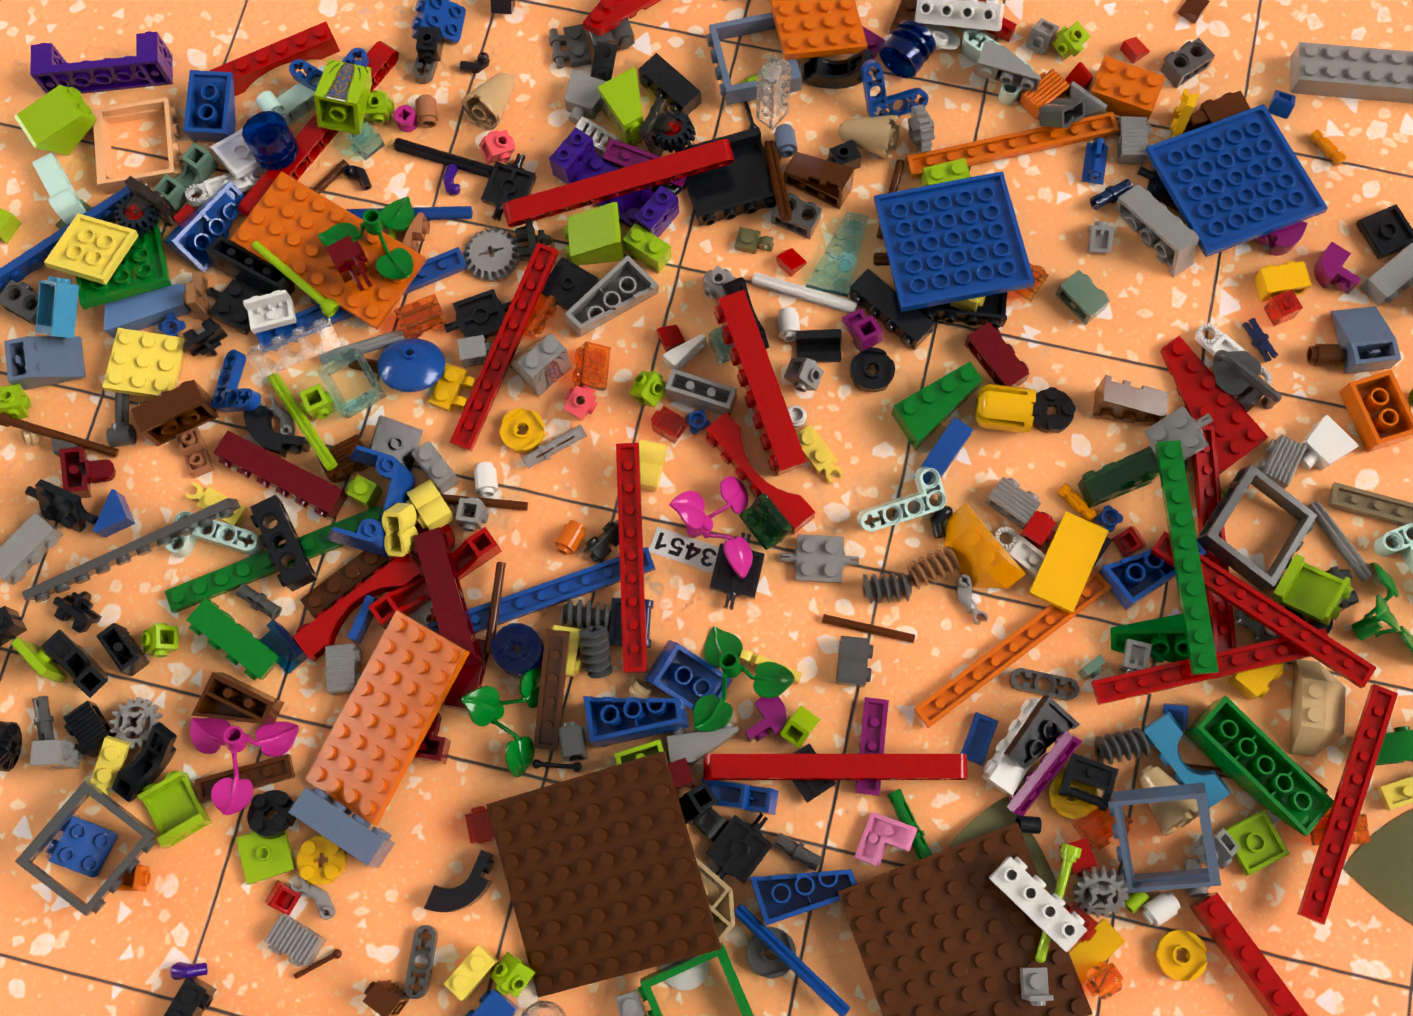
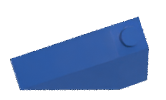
M228 181L178 225L163 242L181 259L204 273L211 266L206 249L220 235L225 238L228 237L229 229L239 213L238 206L245 195L231 181Z

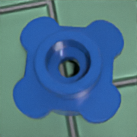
M168 313L166 319L158 324L160 331H163L166 335L176 337L186 327L185 322L179 321L173 313Z
M702 409L687 414L685 417V422L689 424L692 434H698L699 431L711 425L710 421L706 418V412Z
M1106 505L1103 508V512L1096 515L1095 521L1109 530L1108 532H1113L1115 526L1123 521V516L1112 506Z

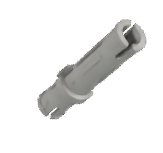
M579 424L544 445H538L539 448L521 458L526 467L530 469L545 459L546 461L550 460L552 455L587 437V434L582 425Z

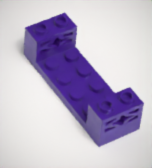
M151 31L136 34V56H125L122 58H104L103 60H84L82 62L67 63L52 43H40L31 45L30 75L46 94L59 85L74 87L81 94L173 84V55L159 33Z
M576 127L549 157L553 175L565 184L620 169L613 163L603 160V157L595 152L593 138ZM660 186L656 192L647 188L595 203L600 207L617 202L621 223L630 229L636 223L658 238L679 214L678 197L663 186Z

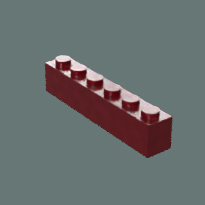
M228 430L213 452L219 458L218 462L229 469L231 466L237 468V472L248 479L250 476L257 478L256 482L261 486L276 488L275 492L284 498H288V496L295 498V503L304 508H307V506L314 508L313 512L323 518H326L328 515L335 519L348 497L343 489Z
M438 527L413 536L415 541L413 551L421 563L418 566L419 572L427 584V587L424 588L428 600H431L433 606L430 609L431 616L439 627L436 633L470 652L461 669L482 662L446 532Z

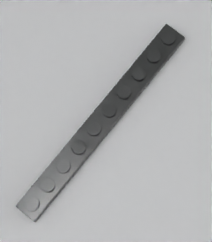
M226 498L22 591L24 599L35 600L38 603L49 599V595L54 592H65L74 583L81 584L91 579L90 576L96 573L101 575L109 572L111 566L129 563L132 561L131 557L149 554L152 552L151 548L155 546H166L172 543V539L177 536L180 538L188 536L197 527L205 528L212 525L213 520L219 517L224 519L234 515L233 511L241 508L237 499Z

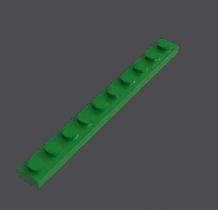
M1181 440L1157 442L1155 450L1191 674L1218 673Z
M378 505L299 537L308 558L312 559L344 546L326 540L333 527L356 533L359 524L363 520L374 519L380 521L383 507ZM286 543L278 545V548L284 547ZM268 549L166 590L165 594L171 612L175 614L200 604L205 598L210 600L235 590L242 584H250L279 572L278 568L273 567L269 560L270 550ZM295 559L287 563V568L294 566Z

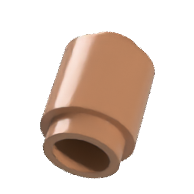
M428 94L420 95L415 100L417 122L422 128H433L438 121L436 99Z

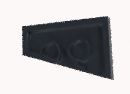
M1043 695L1004 754L1018 767L1026 769L1046 753V749L1055 742L1059 735L1070 729L1077 728L1080 724L1050 696Z

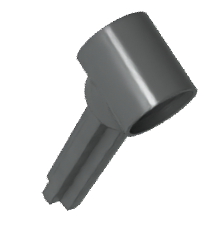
M115 393V423L111 424V427L106 431V438L110 447L134 445L137 442L136 430L129 423V394Z

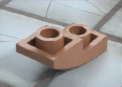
M419 212L403 240L404 245L416 252L419 251L418 241H425L426 234L430 232V222L427 221L424 213Z
M198 427L176 435L180 452L185 457L189 474L193 479L214 470Z

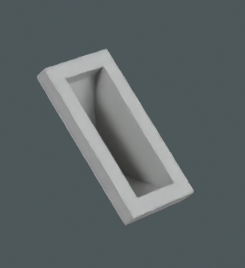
M1074 81L1070 84L1066 97L1085 99V116L1083 118L1105 113L1107 104Z

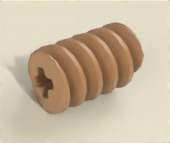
M946 546L943 552L936 550L935 556L929 553L926 559L922 556L919 557L918 563L915 560L910 561V567L907 565L908 573L910 572L911 581L919 590L921 581L926 586H929L928 578H931L936 583L938 574L942 579H946L945 571H948L953 576L954 568L956 567L960 570L955 553L949 546Z

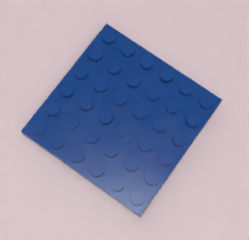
M1264 104L1146 148L1150 162L1189 229L1197 233L1199 237L1198 245L1205 257L1325 213L1328 209Z
M1003 171L874 196V204L901 312L1034 287V277Z

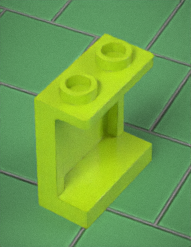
M1295 554L1273 592V599L1279 604L1328 626L1332 619L1336 620L1342 610V607H1339L1343 599L1348 600L1353 587L1350 586L1351 578L1345 577L1343 580L1305 563V557Z
M177 770L172 771L164 776L163 781L147 785L142 789L143 792L137 795L138 800L144 802L160 834L157 837L160 847L170 848L212 823L204 805L199 803L197 791L188 773Z

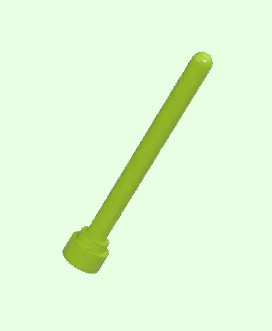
M259 241L252 243L254 250L320 305L321 312L325 316L331 318L338 311L340 304L334 299L330 300L322 296Z
M1062 843L1060 850L1063 861L1054 890L1061 899L1064 896L1073 862L1076 863L1077 858H1080L1082 851L1080 848ZM1044 931L1042 932L1035 957L1038 963L1045 962L1051 938Z

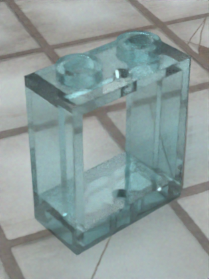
M355 347L343 350L340 353L341 356L334 360L328 359L321 364L322 367L316 370L341 416L348 419L387 397L362 351ZM357 360L372 389L346 403L331 375Z

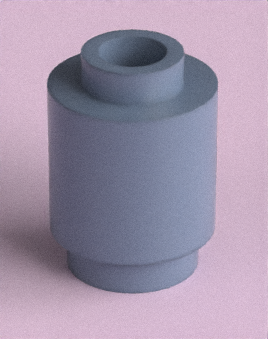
M781 124L775 129L774 139L778 155L788 158L797 152L795 130L790 124Z

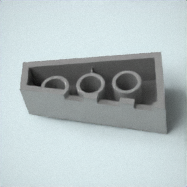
M1137 184L1118 197L1117 213L1134 232L1137 230L1140 232L1142 242L1147 247L1151 245L1158 254L1156 258L1161 264L1166 262L1171 268L1169 273L1173 278L1194 264L1199 241L1197 233L1189 229L1178 216L1173 215L1163 203L1157 201L1150 191Z
M627 255L565 313V322L581 337L658 294L659 285Z

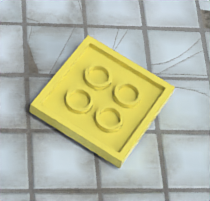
M78 213L44 263L47 268L106 285L139 235L134 229Z
M118 328L103 383L104 391L156 398L160 393L176 388L185 352L183 344L185 339L183 337Z

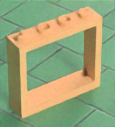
M168 97L92 109V113L97 119L93 124L97 185L105 194L117 193L126 186L131 190L155 187L166 174L175 178L181 173L183 165L179 155H182V149L178 142L180 129L176 122L179 113L177 107L173 106ZM165 116L169 169L113 178L109 124Z

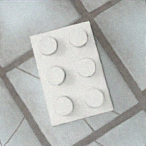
M262 117L210 146V149L236 179H239L282 154L289 143L265 117Z

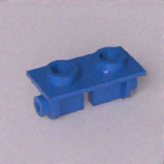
M1096 138L1093 143L1086 144L1081 182L1103 185L1108 146H1106L1103 138Z

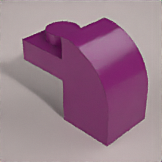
M1302 221L1253 240L1258 244L1270 246L1269 255H1284L1290 252L1299 242L1308 223Z
M1334 242L1327 246L1316 261L1314 276L1324 289L1331 283L1338 290L1349 294L1357 286L1361 278L1342 267L1351 253Z
M862 308L842 317V323L853 338L854 346L862 352L883 341V331L873 315L867 317Z
M779 696L770 699L761 697L754 702V706L763 720L745 731V735L750 742L754 739L756 742L764 739L769 735L767 732L769 729L776 737L782 731L786 720V709Z

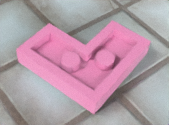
M871 812L854 858L879 867L887 844L907 852L910 851L917 828Z

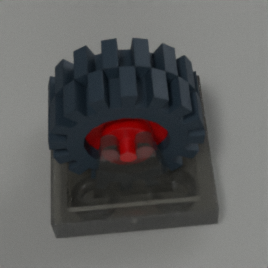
M657 97L639 130L649 152L661 156L667 150L669 153H673V150L679 152L681 148L686 150L685 146L688 145L690 147L692 145L691 141L695 140L694 135H696L689 116L685 115L682 111L680 114L678 111H674L673 114L666 99Z
M129 176L124 182L133 197L131 198L130 195H127V200L123 198L120 200L121 205L117 203L116 208L118 210H114L119 225L136 230L140 236H144V231L148 234L151 233L150 228L155 229V223H159V219L171 227L175 221L172 215L173 210L165 203L166 198L157 190L153 192L143 180L139 179L137 181L132 176Z

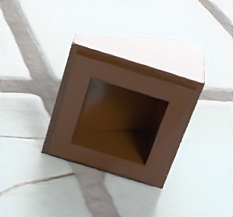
M1186 0L1177 14L1195 24L1206 10L1210 1Z

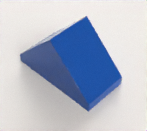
M111 489L92 531L106 538L135 524L126 499L122 494Z

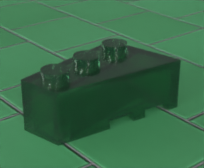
M1151 446L1117 462L1106 464L1096 472L1091 470L1083 474L1077 486L1084 500L1088 503L1087 506L1089 508L1095 507L1151 484L1159 475L1157 458Z

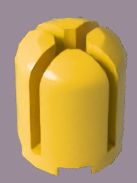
M996 384L984 385L978 392L975 404V419L978 426L983 429L1008 432H1030L1034 420L1032 413L1033 402L1036 403V391L1022 387Z

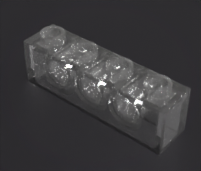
M773 55L757 72L756 119L771 130L789 112L791 66L785 59H780L776 55Z
M320 318L313 321V326L305 329L304 326L292 330V334L284 337L282 334L272 338V343L264 346L262 343L250 347L251 351L248 352L247 358L258 380L342 346V341L332 319ZM316 333L321 337V341L317 344L311 343L308 336ZM296 342L300 345V350L292 352L288 349V344ZM274 350L278 352L280 358L275 361L270 360L267 357V352Z

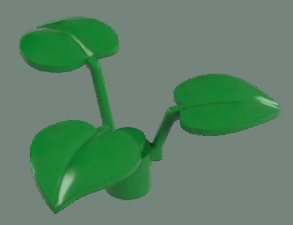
M408 196L392 202L380 212L375 209L365 211L363 213L364 223L360 224V232H358L355 225L345 222L336 224L325 232L318 234L321 243L327 247L348 235L355 242L362 238L366 229L369 234L379 236L386 255L379 257L376 263L377 271L382 277L401 280L408 278L413 272V260L409 252L402 248H396L390 253L381 232L383 226L387 230L392 228L395 231H404L409 228L415 218V214Z
M1372 562L1370 565L1375 567L1379 579L1387 588V596L1383 599L1380 595H1377L1376 606L1369 613L1365 614L1363 619L1351 624L1352 629L1361 641L1373 635L1379 637L1384 634L1397 633L1413 652V635L1403 625L1399 626L1396 617L1390 612V608L1386 603L1393 595L1396 598L1399 597L1398 588L1393 578L1379 564ZM1380 621L1387 623L1393 629L1380 631L1379 629L1383 628Z
M713 626L706 640L705 658L713 667L722 668V697L719 699L718 696L710 694L701 697L696 702L693 709L694 729L702 732H712L723 728L731 720L733 708L730 704L724 702L726 700L728 677L735 678L741 672H744L750 679L755 680L753 683L755 693L760 697L770 699L786 691L794 683V675L789 669L775 662H763L756 667V675L751 674L745 665L740 664L738 659L743 650L740 639L734 634Z
M532 668L524 673L519 684L520 694L523 696L520 699L501 701L499 700L500 696L497 689L491 686L477 688L461 698L474 724L483 727L491 723L514 738V741H510L506 745L505 760L510 773L516 778L522 776L530 766L535 753L534 744L531 738L527 736H522L519 739L515 732L500 723L498 719H501L504 715L503 705L524 703L526 701L529 708L538 707L542 668Z

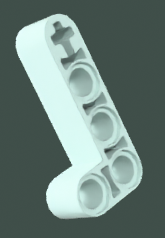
M969 28L964 32L961 51L964 55L978 63L984 41L1000 44L980 30ZM1022 60L1026 65H1028L1033 70L1030 64ZM1002 83L998 99L1004 105H1013L1021 97L1020 93L1023 89L1015 85Z
M325 66L320 67L319 70L324 71ZM321 77L313 78L311 83L319 84ZM297 83L277 98L271 91L262 92L256 98V104L277 131H280L315 108V92L301 83Z
M52 152L32 162L50 196L48 198L50 205L67 225L73 221L78 213L82 215L86 213L63 167Z
M929 467L919 468L915 472L918 492L861 510L856 518L858 526L866 531H876L942 509L946 505V495L938 471ZM929 471L932 478L930 482L925 484L923 475ZM936 493L938 501L936 504L931 505L929 498L932 494ZM914 500L917 505L916 509L909 512L907 506L910 501ZM893 507L895 515L893 518L887 519L886 511ZM867 516L875 518L870 520V525L864 523L868 519Z
M188 511L179 512L172 523L193 513ZM213 520V524L208 527L193 529V533L181 538L177 536L172 539V543L165 546L171 553L182 558L191 554L197 539L250 556L261 553L264 550V545L259 536L254 532L217 520ZM212 526V531L205 535L206 529ZM230 533H234L232 539L226 541V537ZM243 539H244L245 541L250 542V543H253V544H248V546H247V545L243 542ZM182 541L181 547L176 549V544Z
M1409 523L1377 538L1373 547L1375 552L1383 557L1400 552L1413 575V523ZM1406 532L1411 534L1412 540L1408 538ZM1386 540L1391 543L1392 548L1386 545Z

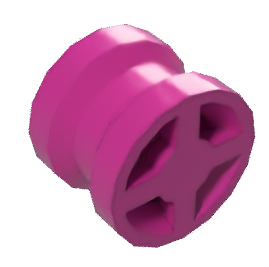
M402 105L395 110L394 118L401 131L412 132L417 128V117L411 106Z

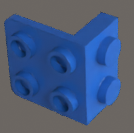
M450 0L417 1L415 7L417 16L414 17L411 28L414 29L412 38L417 40L419 26L439 27L445 40L457 44L461 38L466 9Z
M74 813L62 827L57 838L50 841L45 852L48 853L47 858L49 862L94 878L102 868L117 839V834L112 830L86 821L80 815Z

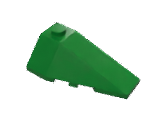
M1182 614L1110 628L1111 650L1124 653L1126 640L1132 639L1152 644L1150 657L1155 658L1157 662L1163 663V661L1173 663L1189 659Z

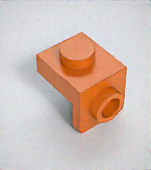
M136 865L132 873L126 872L121 878L123 884L118 890L146 892V888L151 881L150 867Z

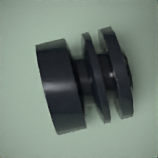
M0 721V771L9 772L18 762L22 747V733L20 726L16 722Z

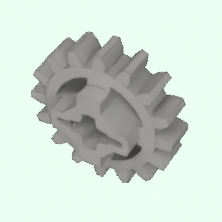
M923 104L911 107L912 112H910L911 118H908L909 138L917 146L919 153L931 151V140L935 139L934 121L930 118V114H928Z
M137 697L134 701L129 698L127 699V705L118 704L119 712H112L116 718L109 721L110 724L114 725V728L109 731L112 734H117L115 738L131 742L130 749L136 750L138 745L141 748L144 747L152 726L159 722L158 719L162 718L163 714L156 713L159 706L152 705V701L148 699L144 701L142 698ZM137 708H144V710H139L138 712L133 711ZM136 734L140 736L136 739L129 738L130 736L134 737Z
M1093 866L1091 873L1083 870L1084 877H1076L1077 884H1073L1074 900L1078 902L1080 910L1085 908L1086 915L1095 912L1096 918H1099L1100 914L1104 913L1108 918L1111 911L1115 914L1119 913L1118 906L1125 908L1124 900L1129 899L1127 883L1124 882L1122 874L1116 875L1115 869L1106 872L1105 866H1102L1101 871H1097L1095 866Z

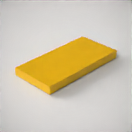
M1065 511L1028 594L1072 614L1109 530Z

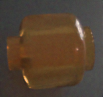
M1101 961L1086 972L1088 982L1085 986L1093 997L1099 995L1101 999L1107 1000L1123 988L1122 981L1124 978L1112 962L1108 964L1105 961Z

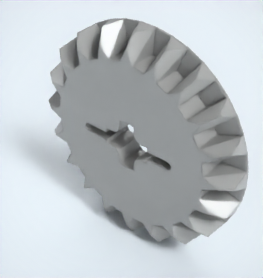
M494 227L492 229L484 228L481 232L476 231V234L470 237L469 242L465 244L464 260L468 270L475 277L487 281L499 280L508 276L516 268L520 258L519 245L516 239L502 228L500 230ZM490 249H493L495 252L494 257L486 255Z

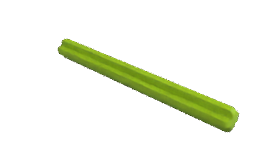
M277 372L268 375L267 380L327 471H332L333 468L337 467V462Z

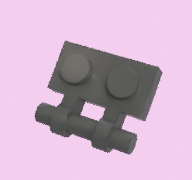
M583 24L564 27V35L561 36L558 35L556 28L549 30V44L553 48L552 58L558 69L564 68V62L570 61L571 68L592 64ZM567 45L568 51H561V46Z

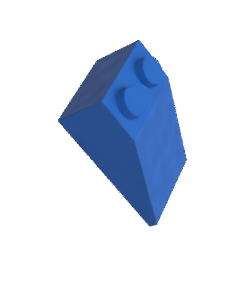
M190 70L183 131L192 141L219 142L235 133L236 116L233 73Z
M671 640L667 641L644 678L645 681L668 696L679 698L691 710L694 709L696 702L703 696L712 694L718 696L719 699L722 697L723 673L679 643ZM729 677L727 678V689L733 681Z

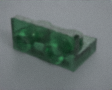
M766 493L759 495L750 508L744 510L739 515L765 550L782 542L792 530V526Z

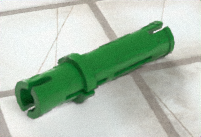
M898 789L888 794L887 797L899 821L917 828L912 847L918 860L932 855L924 838L925 833L918 826L902 790Z

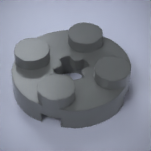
M767 927L796 955L795 944L786 932L775 927ZM753 935L747 947V960L751 968L760 976L770 979L785 975L790 968L776 955L774 960H771L769 956L765 957L764 952L767 951V946Z

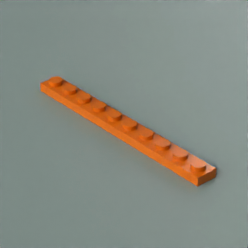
M1108 112L1082 118L1078 122H1073L1068 128L1043 126L909 155L906 157V163L911 179L921 177L925 167L965 158L969 167L1116 135L1119 132V127L1114 112Z
M1095 570L1089 575L1072 614L1049 605L913 710L927 728H930L1112 587Z

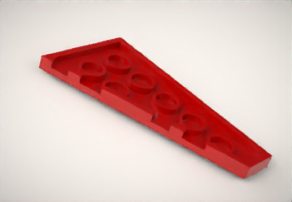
M601 0L583 21V28L601 37L620 26L621 21L628 17L630 19L635 17L641 9L646 10L661 0Z
M1180 336L1160 350L1169 374L1173 376L1177 385L1178 395H1181L1185 404L1184 407L1187 408L1190 416L1198 420L1209 413L1213 419V422L1207 425L1215 427L1219 475L1269 438L1237 400L1216 385L1214 374Z

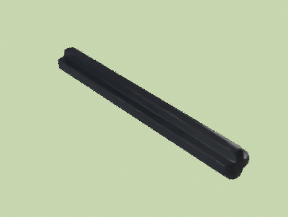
M396 138L393 144L394 149L447 166L454 164L460 170L487 178L490 177L493 170L492 165L401 138Z

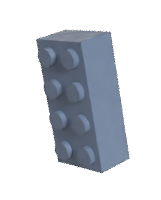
M305 787L288 813L365 865L379 868L395 845V842L390 840L392 835L382 828L375 826L372 828L370 823L358 814H352V811L337 800L332 801L333 798L324 790L317 787L314 789Z

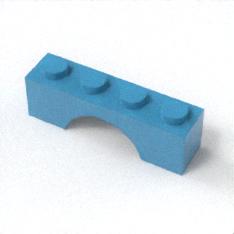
M1169 710L1145 726L1144 731L1146 734L1144 735L1148 744L1151 747L1156 746L1161 752L1159 754L1161 761L1167 767L1171 765L1176 772L1174 777L1180 785L1204 782L1209 808L1230 795V789L1215 770L1198 771L1187 766L1181 759L1178 751V742L1184 730Z

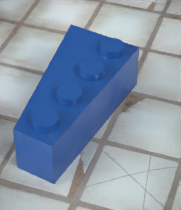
M1197 541L1199 553L1204 556L1207 552ZM1152 548L1132 557L1129 556L1121 559L1118 562L1104 565L1098 571L1112 587L1110 591L1125 610L1176 576L1175 568L1151 553Z
M583 696L590 743L597 748L689 728L686 707L679 698L639 699L636 697L595 698Z
M852 869L750 877L765 926L840 901L837 891L857 884Z

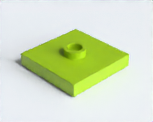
M18 637L11 642L15 650L39 676L58 683H62L68 678L51 660L50 655L38 645Z
M1264 809L1225 828L1240 847L1235 853L1234 858L1245 876H1249L1290 854Z
M286 830L284 835L275 839H264L254 832L236 838L247 885L296 870Z

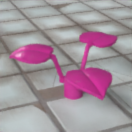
M729 476L721 481L720 494L727 504L707 516L703 512L705 502L697 492L686 491L676 496L669 506L679 514L686 524L688 535L692 538L703 535L705 539L709 537L728 539L724 542L726 558L741 579L745 578L753 560L752 550L748 542L742 537L734 539L732 535L710 533L713 528L711 518L727 510L729 507H731L735 514L743 513L746 510L749 497L744 484L739 478Z
M191 719V739L198 751L204 754H214L220 749L221 745L227 746L228 750L231 751L234 779L223 778L219 780L211 791L213 804L223 815H232L241 811L248 805L253 796L251 781L239 779L237 752H241L246 747L247 742L254 746H260L261 752L266 756L278 757L284 755L294 744L299 732L298 725L290 722L264 724L256 730L255 736L258 741L250 738L249 734L244 735L240 727H231L230 723L225 719Z

